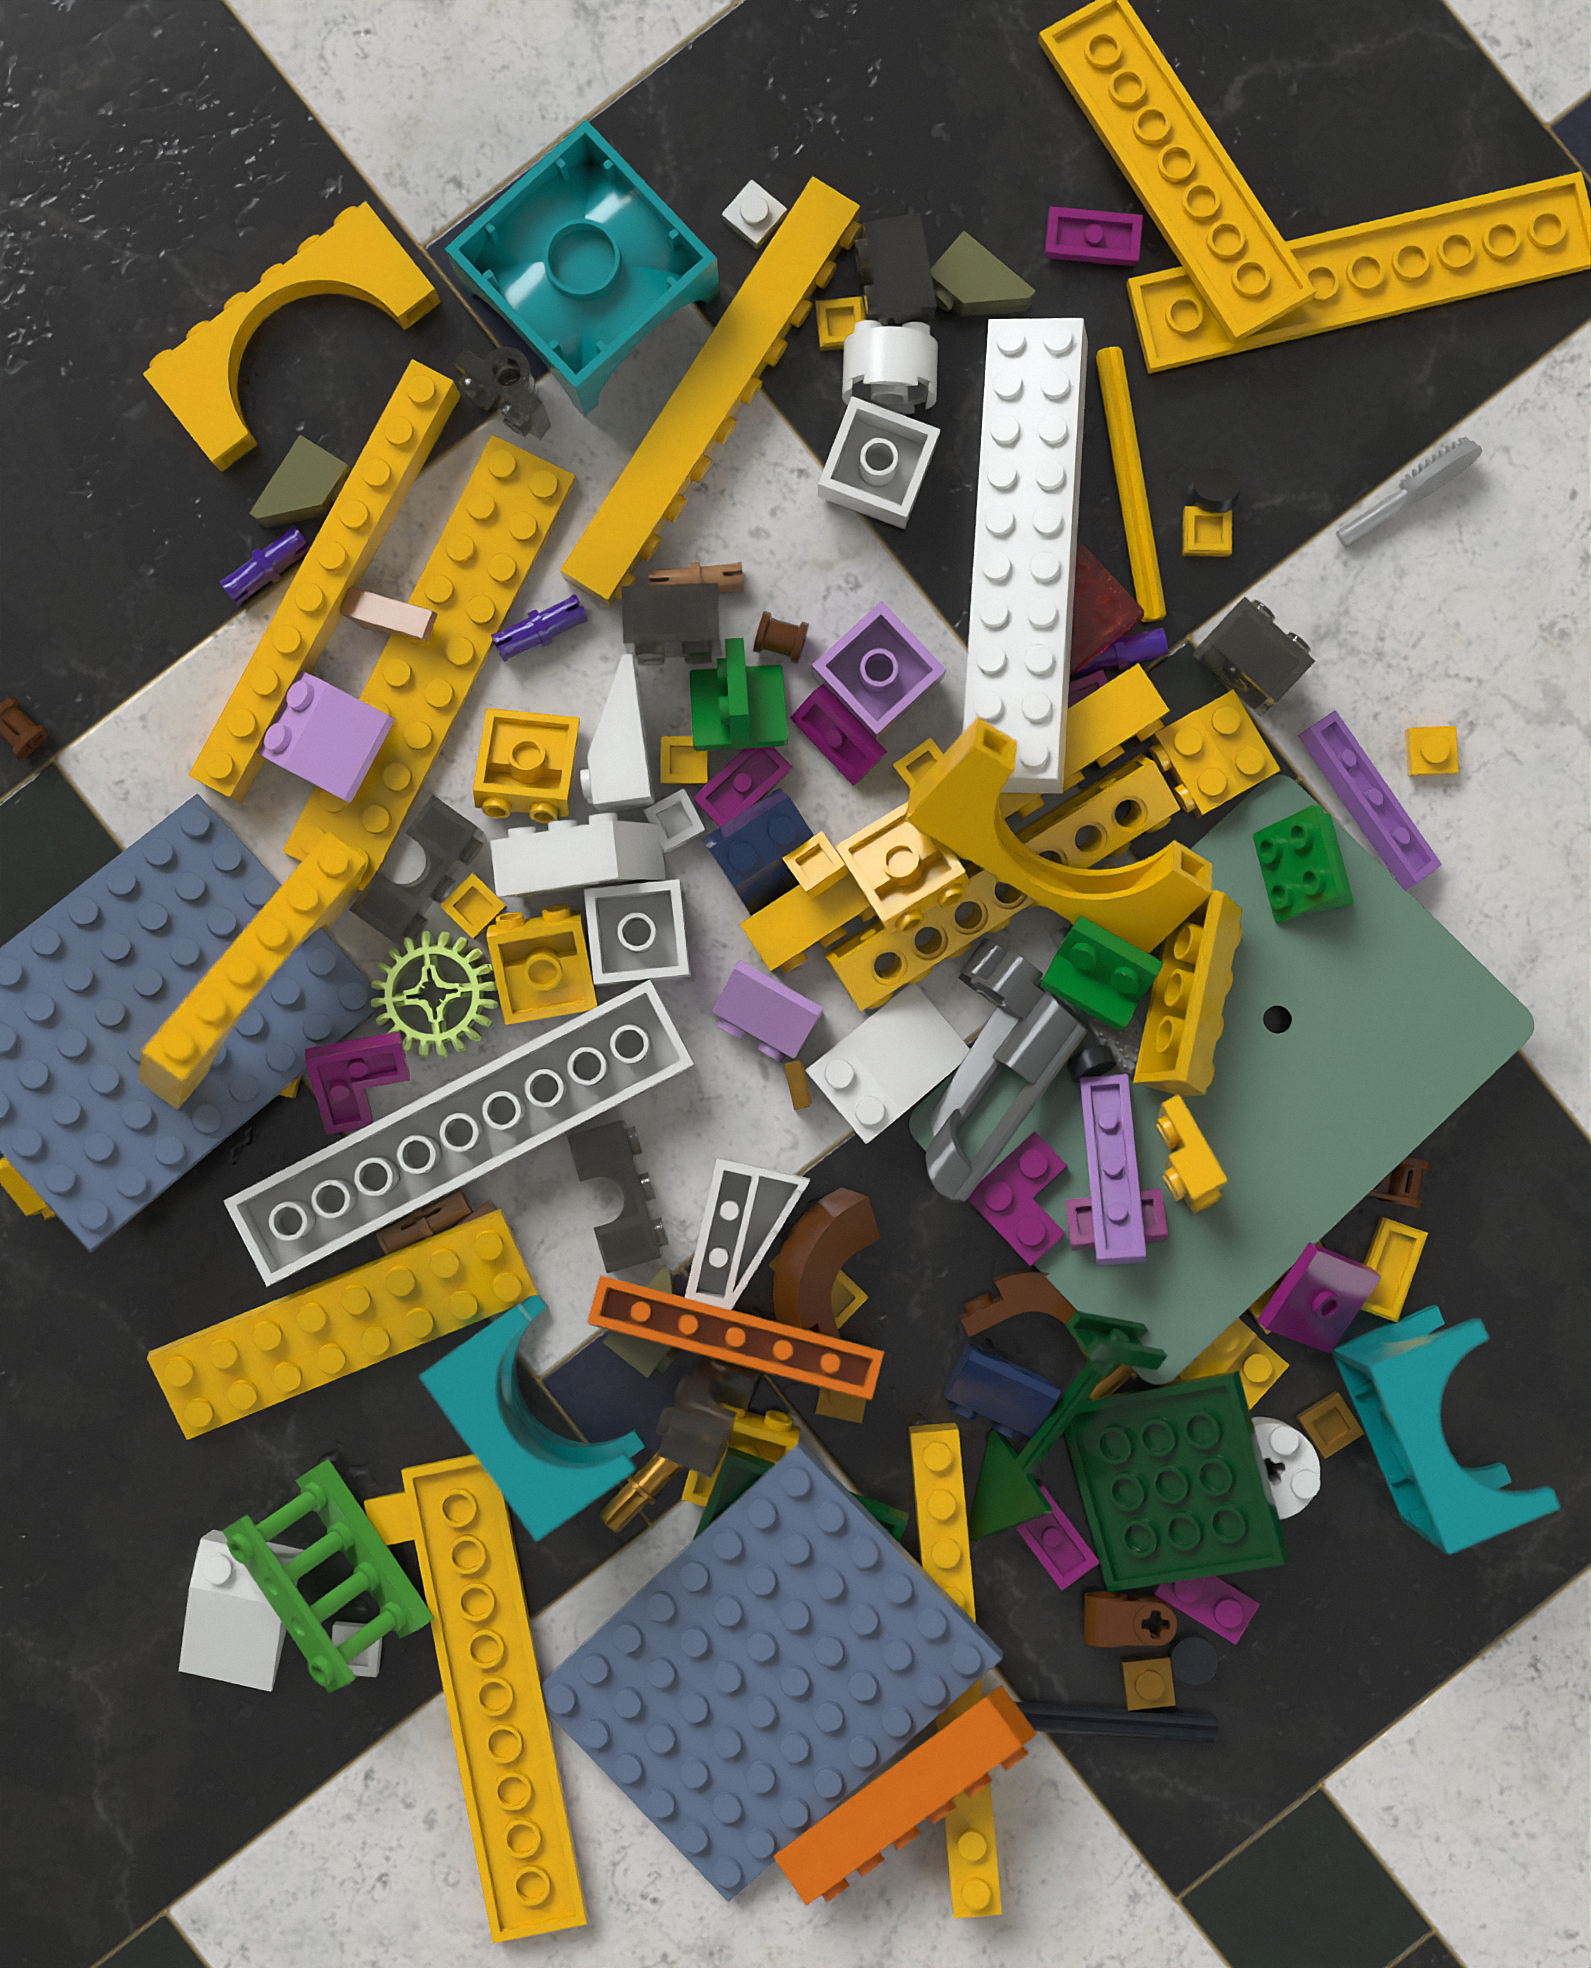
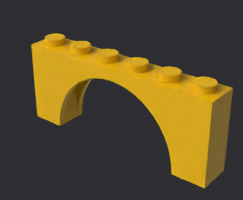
M366 201L357 208L356 206H351L342 211L336 217L333 227L321 236L313 235L306 239L298 247V254L284 265L278 263L267 269L261 276V282L247 293L240 292L231 297L225 303L222 313L210 322L205 320L196 324L187 333V340L174 350L167 349L160 352L150 362V368L143 373L196 443L221 472L258 445L250 433L241 412L238 398V372L241 358L249 339L259 325L274 311L306 296L341 294L355 297L377 306L391 316L405 331L441 303L435 288Z
M977 717L910 791L905 821L912 824L917 831L935 838L951 848L959 857L971 860L992 873L1000 882L1012 885L1030 896L1038 905L1048 907L1068 919L1072 925L1081 915L1148 954L1212 894V863L1175 840L1145 860L1124 867L1101 870L1079 869L1061 865L1045 859L1026 847L1013 834L1005 822L998 800L1003 786L1015 771L1018 742Z
M328 831L141 1051L138 1081L178 1110L206 1077L223 1043L278 969L317 929L322 927L327 931L356 897L367 860Z

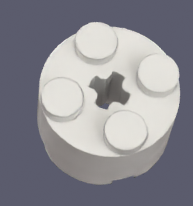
M871 320L857 322L854 325V333L849 335L844 341L842 388L844 403L848 405L851 396L901 415L914 413L915 404L925 401L926 409L932 407L936 403L938 343L930 335V327L921 322L905 323L902 327H883L881 323Z
M1252 1417L1263 1460L1268 1458L1273 1463H1276L1272 1467L1273 1474L1268 1479L1279 1519L1288 1518L1301 1511L1311 1501L1313 1496L1317 1494L1320 1488V1466L1317 1454L1308 1439L1288 1424L1272 1418Z

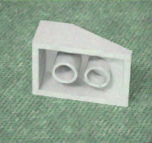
M625 654L621 657L587 755L589 769L580 770L584 798H587L588 804L593 803L600 814L648 808L655 804L638 669L632 654Z
M913 983L909 984L805 1070V1072L863 1142L867 1144L962 1064L970 1049L920 988Z
M212 1530L200 1539L189 1586L179 1671L271 1692L287 1629L245 1565L239 1563L231 1555L227 1546V1538L223 1532ZM266 1542L281 1566H284L305 1551ZM296 1580L295 1582H293V1584L295 1585V1587L297 1586L298 1580Z

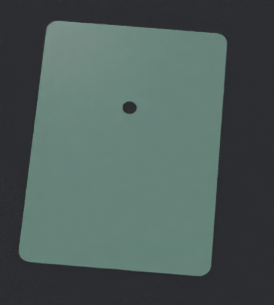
M1273 775L1263 780L1190 849L1212 863V890L1224 892L1243 909L1240 921L1242 937L1234 951L1231 966L1233 982L1225 996L1222 1011L1224 1027L1220 1038L1216 1041L1212 1061L1215 1068L1213 1080L1207 1087L1206 1095L1180 1096L1228 1180L1223 1189L1220 1190L1222 1197L1215 1204L1196 1214L1193 1213L1191 1207L1187 1206L1183 1198L1178 1201L1174 1200L1162 1176L1165 1175L1164 1171L1167 1170L1165 1164L1168 1156L1177 1152L1178 1149L1175 1147L1168 1150L1155 1125L1158 1124L1157 1119L1160 1118L1158 1114L1161 1104L1176 1095L1133 1083L1134 1077L1128 1076L1139 1190L1161 1188L1168 1240L1146 1242V1262L1097 1266L1096 1248L1071 1251L1065 1200L1091 1197L1081 1086L1080 1082L1075 1083L1072 1081L1066 1064L1074 1055L1098 1045L1090 1031L1086 1012L1064 999L1062 1000L1085 1022L1088 1027L1087 1033L984 1175L985 1177L1034 1131L1067 1165V1168L1034 1198L1036 1203L1065 1232V1236L1035 1262L1034 1265L1040 1272L1049 1273L1045 1277L1077 1311L1144 1323L1148 1331L1140 1340L1142 1344L1147 1347L1163 1349L1167 1354V1358L1158 1370L1131 1366L1143 1380L1151 1384H1165L1179 1375L1295 1264L1309 1242L1316 1244L1530 1039L1534 1031V1020L1530 1011L1407 890L1404 891L1398 881L1333 818L1332 821L1354 904L1342 909L1306 912L1286 922H1275L1253 834L1311 805H1319L1297 782L1284 775ZM1161 943L1149 955L1158 959ZM1153 983L1140 999L1133 1013L1143 1031ZM1281 1006L1289 1011L1292 1022L1287 1031L1277 1034L1270 1032L1265 1027L1263 1016L1270 1007ZM1009 1067L1002 1069L956 1133L959 1145L970 1161L975 1157L1028 1083L1026 1079ZM1113 1067L1101 1076L1119 1075L1121 1073ZM959 1068L922 1101L910 1116V1132L925 1151L934 1138L928 1118Z

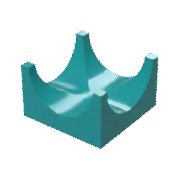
M586 119L445 248L458 283L471 297L476 294L488 303L520 335L550 370L568 395L571 403L584 417L598 405L600 393L615 369L655 327L682 307L698 300H703L707 305L720 293L718 265L715 255Z
M539 1293L538 1295L526 1298L419 1376L536 1541L635 1471L636 1466L630 1458L646 1446V1443L636 1429L620 1438L606 1442L583 1443L572 1441L551 1432L530 1412L518 1385L517 1355L527 1328L538 1314L548 1307Z
M1432 1305L1400 1318L1398 1322L1393 1321L1338 1344L1332 1349L1331 1353L1402 1522L1449 1555L1560 1507L1553 1490L1547 1486L1530 1491L1498 1489L1512 1482L1505 1464L1501 1462L1484 1467L1467 1468L1459 1467L1451 1456L1445 1444L1440 1426L1439 1412L1442 1391L1456 1363L1470 1349L1487 1340L1488 1336L1479 1319H1473L1447 1330L1428 1335L1436 1328L1445 1324L1438 1306Z

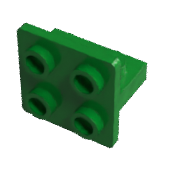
M744 638L725 639L726 658H716L717 668L695 669L689 672L694 750L710 751L786 746L788 744L783 667L781 665L745 666Z
M1311 805L1253 834L1275 922H1286L1306 912L1342 909L1354 904L1331 813L1324 814L1321 805Z
M1080 915L1074 925L1070 924L1040 984L1043 988L1118 1031H1123L1128 1025L1138 1002L1157 978L1164 963Z

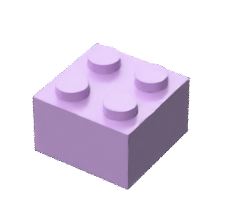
M882 601L812 664V675L821 685L825 684L876 740L941 682L946 673V669Z

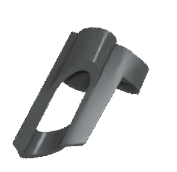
M985 937L961 969V975L958 978L997 1007L928 1118L934 1135L933 1140L926 1149L928 1173L937 1192L953 1204L966 1202L1083 1039L1088 1029L1085 1022L1059 996L1041 986L1043 973L1018 954L1010 950L1007 952ZM1009 1067L1026 1079L1028 1083L975 1157L970 1161L962 1151L956 1133L1002 1069Z

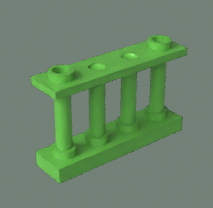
M327 1459L295 1480L301 1488V1495L255 1526L247 1514L222 1532L227 1538V1546L231 1555L239 1563L245 1565L309 1662V1672L314 1680L320 1685L325 1686L330 1693L349 1684L356 1678L347 1663L389 1631H396L398 1636L402 1638L421 1629L434 1617L330 1460ZM311 1510L317 1512L327 1527V1535L287 1564L281 1566L266 1542ZM336 1551H342L354 1568V1575L309 1607L293 1582ZM364 1590L369 1591L380 1607V1615L338 1647H335L320 1623Z

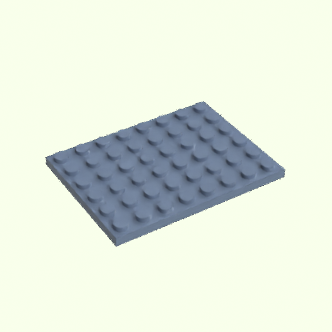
M198 793L0 948V1154L90 1253L308 1070L305 1062L306 1048L343 1041L380 1009L372 1007L371 1000L383 998L377 989L371 987L368 979L337 945L319 928L293 952L257 995L218 1051L206 1077L178 1110L138 1081L141 1051L282 886Z
M799 1441L543 1679L541 1688L546 1711L729 1902L775 1861L773 1856L817 1824L1002 1659L1003 1651L817 1457Z

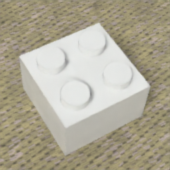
M851 396L818 483V497L905 529L937 446L940 429Z
M679 879L584 889L594 985L599 987L646 982L648 980L656 981L691 977L682 884Z

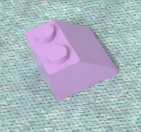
M301 670L295 683L290 687L287 698L275 721L267 730L257 754L351 803L395 719Z
M739 960L712 1012L721 1017L716 1026L739 1039L742 1038L745 1032L761 1040V1043L757 1049L782 1063L786 1055L795 1060L819 1018L823 1007Z

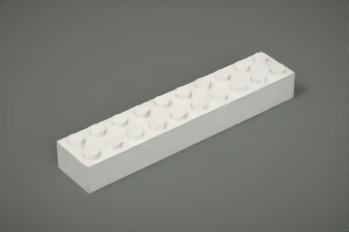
M1083 318L989 319L963 732L979 717L1018 742L1015 771L1006 781L1001 792L1063 794L1088 339Z
M648 980L223 1202L266 1286H270L686 1071L696 1064L653 981Z

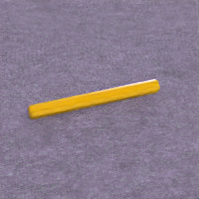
M1107 347L1098 351L1096 360L1139 616L1142 622H1154L1165 617L1166 608L1122 349L1120 347Z

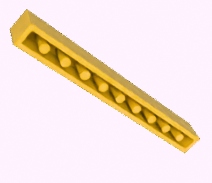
M812 176L564 562L560 571L565 580L609 608L613 606L617 599L623 602L628 597L637 581V577L633 575L634 571L642 559L649 562L657 552L662 542V538L658 534L667 520L674 523L682 513L688 500L683 495L692 481L699 484L707 474L713 461L708 456L716 443L719 442L724 445L732 435L738 422L733 417L741 404L744 403L749 406L757 396L763 381L758 379L767 364L774 367L780 360L788 344L783 339L791 326L794 325L799 328L805 321L813 305L808 300L816 287L819 286L824 289L830 282L838 266L833 261L842 247L849 250L858 238L863 226L858 223L860 205Z
M413 359L411 360L188 776L242 804L266 759L257 753L264 741L267 730L272 726L284 704L290 687L295 683L301 670L308 674L313 672L343 616L340 612L350 587L358 588L461 396L453 380Z
M1139 663L1067 710L1063 793L1083 781L1085 777L1081 771L1095 761L1102 768L1124 754L1125 752L1121 744L1135 735L1142 742L1165 727L1160 719L1166 716L1170 710ZM1000 792L998 800L1004 819L1007 820L1016 813H1018L1022 820L1045 805L1041 797L1046 793ZM953 851L959 861L963 859ZM850 872V874L812 900L802 886L798 885L741 922L740 926L770 972L780 968L785 975L808 960L804 954L806 950L820 942L824 949L848 934L843 927L858 916L865 923L875 917L876 913Z
M956 1423L910 1426L908 1429L921 1567L976 1623L959 1429ZM981 1678L934 1719L936 1734L983 1699ZM989 1783L970 1798L964 1790L951 1799L956 1808L943 1817L950 1900L954 1919L1002 1915L991 1785Z

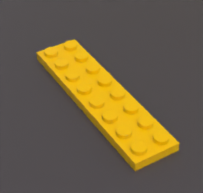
M1096 0L1039 32L1038 42L1233 345L1314 298L1317 290L1128 0Z
M502 1208L149 1351L147 1360L186 1440L520 1304L526 1298L538 1295V1289L515 1237L510 1230L511 1228Z

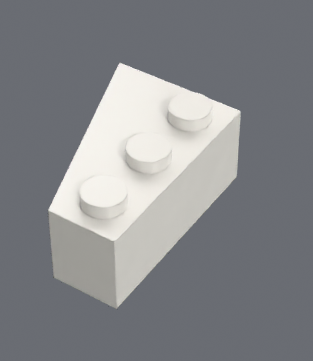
M617 813L589 816V824L577 826L576 820L548 823L549 831L537 833L536 827L513 828L508 830L509 838L490 841L496 897L524 898L579 891L580 888L606 885V887L622 885V882L632 880H648L650 882L666 880L663 849L659 843L658 825L618 821Z
M718 1157L685 1298L732 1310L768 1248L810 1182V1178Z

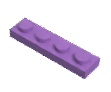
M1336 710L1298 735L1308 750L1309 755L1319 766L1336 794L1341 798L1361 827L1362 832L1372 843L1404 891L1419 883L1442 865Z
M1128 1074L1080 1078L1097 1266L1146 1262Z

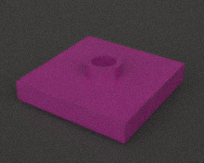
M1309 1242L1257 1321L1266 1330L1330 1354L1382 1276L1369 1266Z

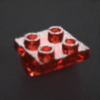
M1083 543L1076 548L1070 656L1071 676L1144 617V610Z

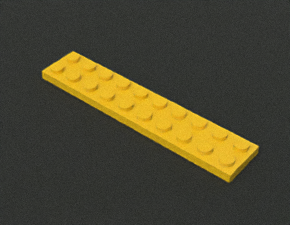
M1582 171L1286 241L1285 243L1317 292L1312 300L1234 345L1183 266L1130 278L1126 286L1148 374L1591 269V207Z
M491 435L407 602L411 605L432 610L438 614L428 641L391 634L359 698L362 702L394 718V723L352 802L349 803L315 785L282 852L303 861L329 831L367 860L358 889L370 894L494 646L491 635L501 632L577 480L576 475L497 436Z
M475 1454L403 1468L401 1473L427 1607L434 1617L430 1622L492 1942L498 1943L586 1925L588 1915L549 1715L546 1711L541 1688L542 1679L507 1500Z

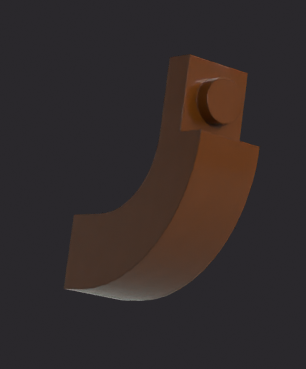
M841 1187L812 1205L792 1227L780 1250L774 1272L773 1304L777 1321L791 1327L841 1340L831 1305L835 1278L843 1264L853 1254L881 1239L869 1196Z
M1026 1269L1005 1273L992 1278L1000 1296L992 1299L990 1294L986 1293L963 1305L966 1313L958 1316L968 1337H971L1023 1312L1046 1313L1058 1318L1066 1326L1077 1310L1045 1277L1049 1273L1040 1272L1038 1269ZM1073 1337L1084 1361H1086V1353Z

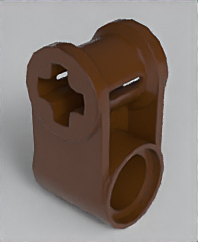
M1406 1157L1367 1196L1377 1197L1385 1202L1422 1209L1423 1201L1419 1199L1423 1172L1429 1169L1430 1162Z
M1089 1592L1085 1594L1084 1643L1096 1647H1122L1125 1645L1156 1647L1165 1645L1176 1634L1177 1621L1172 1608L1166 1601L1156 1595H1130L1117 1592ZM1157 1610L1165 1621L1158 1622L1156 1630H1149L1146 1622L1142 1620L1150 1619L1151 1611Z

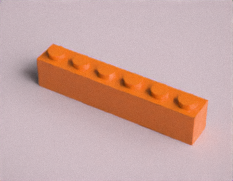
M602 1275L599 1277L587 1320L588 1324L868 1401L872 1400L884 1354L880 1350Z
M1001 1685L776 1853L773 1858L806 1906L820 1895H822L827 1903L850 1886L845 1877L854 1870H857L861 1877H863L883 1862L885 1858L880 1851L892 1843L898 1851L917 1837L920 1832L915 1825L926 1817L929 1818L932 1824H935L955 1809L956 1806L951 1799L964 1790L970 1798L988 1785L992 1779L987 1772L995 1766L1001 1764L1004 1770L1007 1771L1026 1757L1029 1752L1024 1745L1036 1736L1037 1733Z

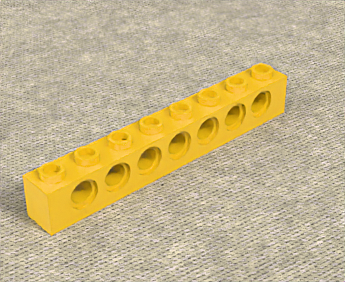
M1139 754L1020 829L1014 835L1026 847L1038 855L1044 851L1051 850V861L1055 863L1091 870L1090 866L1104 857L1112 858L1125 852L1131 846L1130 841L1140 834L1155 832L1163 828L1171 820L1170 815L1181 808L1156 763ZM1125 800H1130L1131 809L1129 814L1124 819L1116 821L1115 810L1117 806ZM1090 825L1091 836L1089 840L1082 845L1076 846L1075 835L1077 831L1083 826ZM970 861L962 867L966 871L971 884L964 888L965 896L955 905L944 909L939 904L923 913L925 919L919 927L905 934H901L898 929L888 934L880 919H878L823 955L860 1011L866 1008L875 1009L889 1001L893 996L892 992L905 983L913 984L923 980L932 972V966L946 957L952 959L964 954L972 947V941L986 932L995 933L1002 930L1012 921L1011 916L1025 907L1034 908L1039 905L1030 896L1011 886L1007 893L999 896L995 895V886L999 880L989 871ZM972 901L973 910L969 917L960 921L955 920L957 907L963 902ZM924 927H933L934 932L931 940L924 945H915L914 940L917 932ZM886 952L894 953V960L890 967L881 971L874 969L875 961L881 954Z

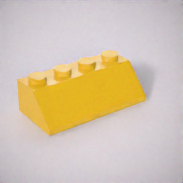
M1212 890V894L1161 943L1158 960L1164 964L1153 982L1133 1080L1135 1084L1175 1095L1179 1094L1184 1097L1206 1095L1207 1087L1213 1080L1215 1068L1212 1061L1216 1041L1220 1038L1224 1027L1222 1011L1225 996L1233 982L1231 966L1234 951L1242 937L1240 921L1243 909L1224 892Z

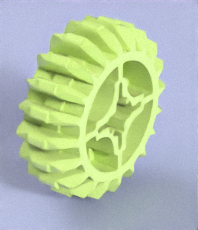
M425 931L422 932L421 936L422 947L418 948L416 941L408 936L404 938V945L408 951L406 955H403L395 947H391L388 950L389 955L397 962L394 967L379 962L377 969L389 975L386 982L380 980L372 981L371 987L385 990V997L372 999L371 1006L377 1008L387 1007L388 1012L376 1018V1022L380 1026L393 1022L395 1026L387 1034L400 1032L401 1035L403 1033L406 1035L403 1041L405 1052H410L417 1041H419L420 1057L428 1058L431 1054L432 1045L436 1044L438 1056L440 1058H447L449 1054L448 1042L452 1041L457 1052L463 1053L466 1051V1044L462 1036L466 1034L474 1042H479L482 1039L481 1034L473 1028L477 1022L486 1027L492 1026L493 1021L481 1014L484 1007L492 1010L498 1009L499 1003L497 1001L485 999V992H494L498 989L496 982L484 983L482 977L494 971L491 964H484L478 968L475 966L484 954L482 950L476 948L465 956L464 953L469 943L467 939L460 937L452 949L450 948V933L441 932L438 945H434L432 933ZM437 956L449 957L458 962L469 976L470 983H448L444 979L442 968L438 965ZM423 959L424 967H421L422 978L420 983L413 989L399 993V987L405 973L415 963ZM434 980L438 988L449 991L458 990L456 993L446 994L445 1000L439 999L442 1004L436 1007V1009L431 1001L420 998L413 999L415 996L425 995L426 989L431 990L429 985L434 983ZM472 997L471 1006L465 1018L448 1031L446 1022H449L448 1012L451 1005L455 1001ZM421 1006L427 1013L428 1021L432 1023L433 1034H426L414 1028L406 1020L400 1007Z

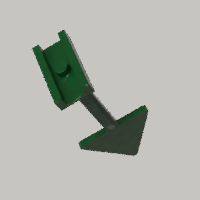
M1075 1311L1066 1327L1086 1353L1087 1364L1019 1456L1005 1435L996 1430L990 1431L968 1525L969 1541L977 1542L1052 1513V1506L1032 1477L1033 1472L1102 1378L1109 1376L1118 1364L1158 1370L1167 1358V1354L1163 1349L1144 1346L1140 1341L1148 1331L1144 1323Z

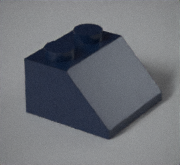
M778 788L701 840L752 916L800 885L782 858L814 837V834L791 798L781 788Z
M966 1342L943 1394L946 1399L952 1401L949 1407L952 1411L971 1420H975L979 1413L995 1421L992 1427L994 1430L1012 1439L1019 1440L1021 1433L1031 1438L1035 1435L1057 1401L1061 1390L1053 1381Z

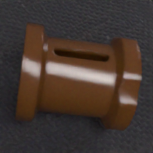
M764 611L757 630L753 652L761 653L762 650H768L791 658L792 663L798 664L807 637L809 623L802 622L800 625H794L772 618L771 612Z
M10 697L0 703V736L13 748L12 754L18 760H21L32 754L45 741L49 731L43 725H35L19 709L20 702L15 697Z

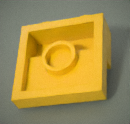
M1234 689L1156 732L1150 738L1154 744L1150 748V753L1155 763L1162 772L1169 770L1178 785L1173 788L1179 804L1186 813L1193 811L1196 818L1203 816L1281 770Z
M486 708L473 784L475 808H482L485 815L497 819L507 818L511 812L529 813L532 820L545 824L557 821L558 816L569 818L575 778L574 764L580 731V718Z
M908 802L835 846L888 934L897 929L901 934L913 931L923 923L925 919L923 913L938 904L943 909L955 905L965 896L964 888L971 884L966 871L951 848L931 836L920 833L912 824L905 821Z
M555 904L542 910L543 916L524 919L522 912H509L495 918L496 924L488 925L487 942L505 1025L584 1012L598 1007L590 964V952L581 909L571 911L568 904Z
M1178 1094L1161 1104L1158 1114L1160 1118L1157 1119L1158 1124L1155 1125L1168 1150L1175 1147L1178 1149L1177 1152L1168 1156L1165 1164L1167 1170L1164 1171L1165 1175L1162 1178L1174 1200L1178 1201L1183 1198L1187 1206L1191 1207L1193 1213L1196 1214L1219 1201V1198L1222 1197L1220 1190L1223 1189L1228 1180Z
M1237 1318L1179 1375L1168 1383L1239 1370L1249 1410H1251L1290 1365Z
M722 1397L720 1403L710 1400L681 1500L705 1507L728 1446L776 1463L798 1443L801 1427L793 1425V1418L780 1411L770 1410L766 1412L765 1416L748 1412V1405L736 1398Z

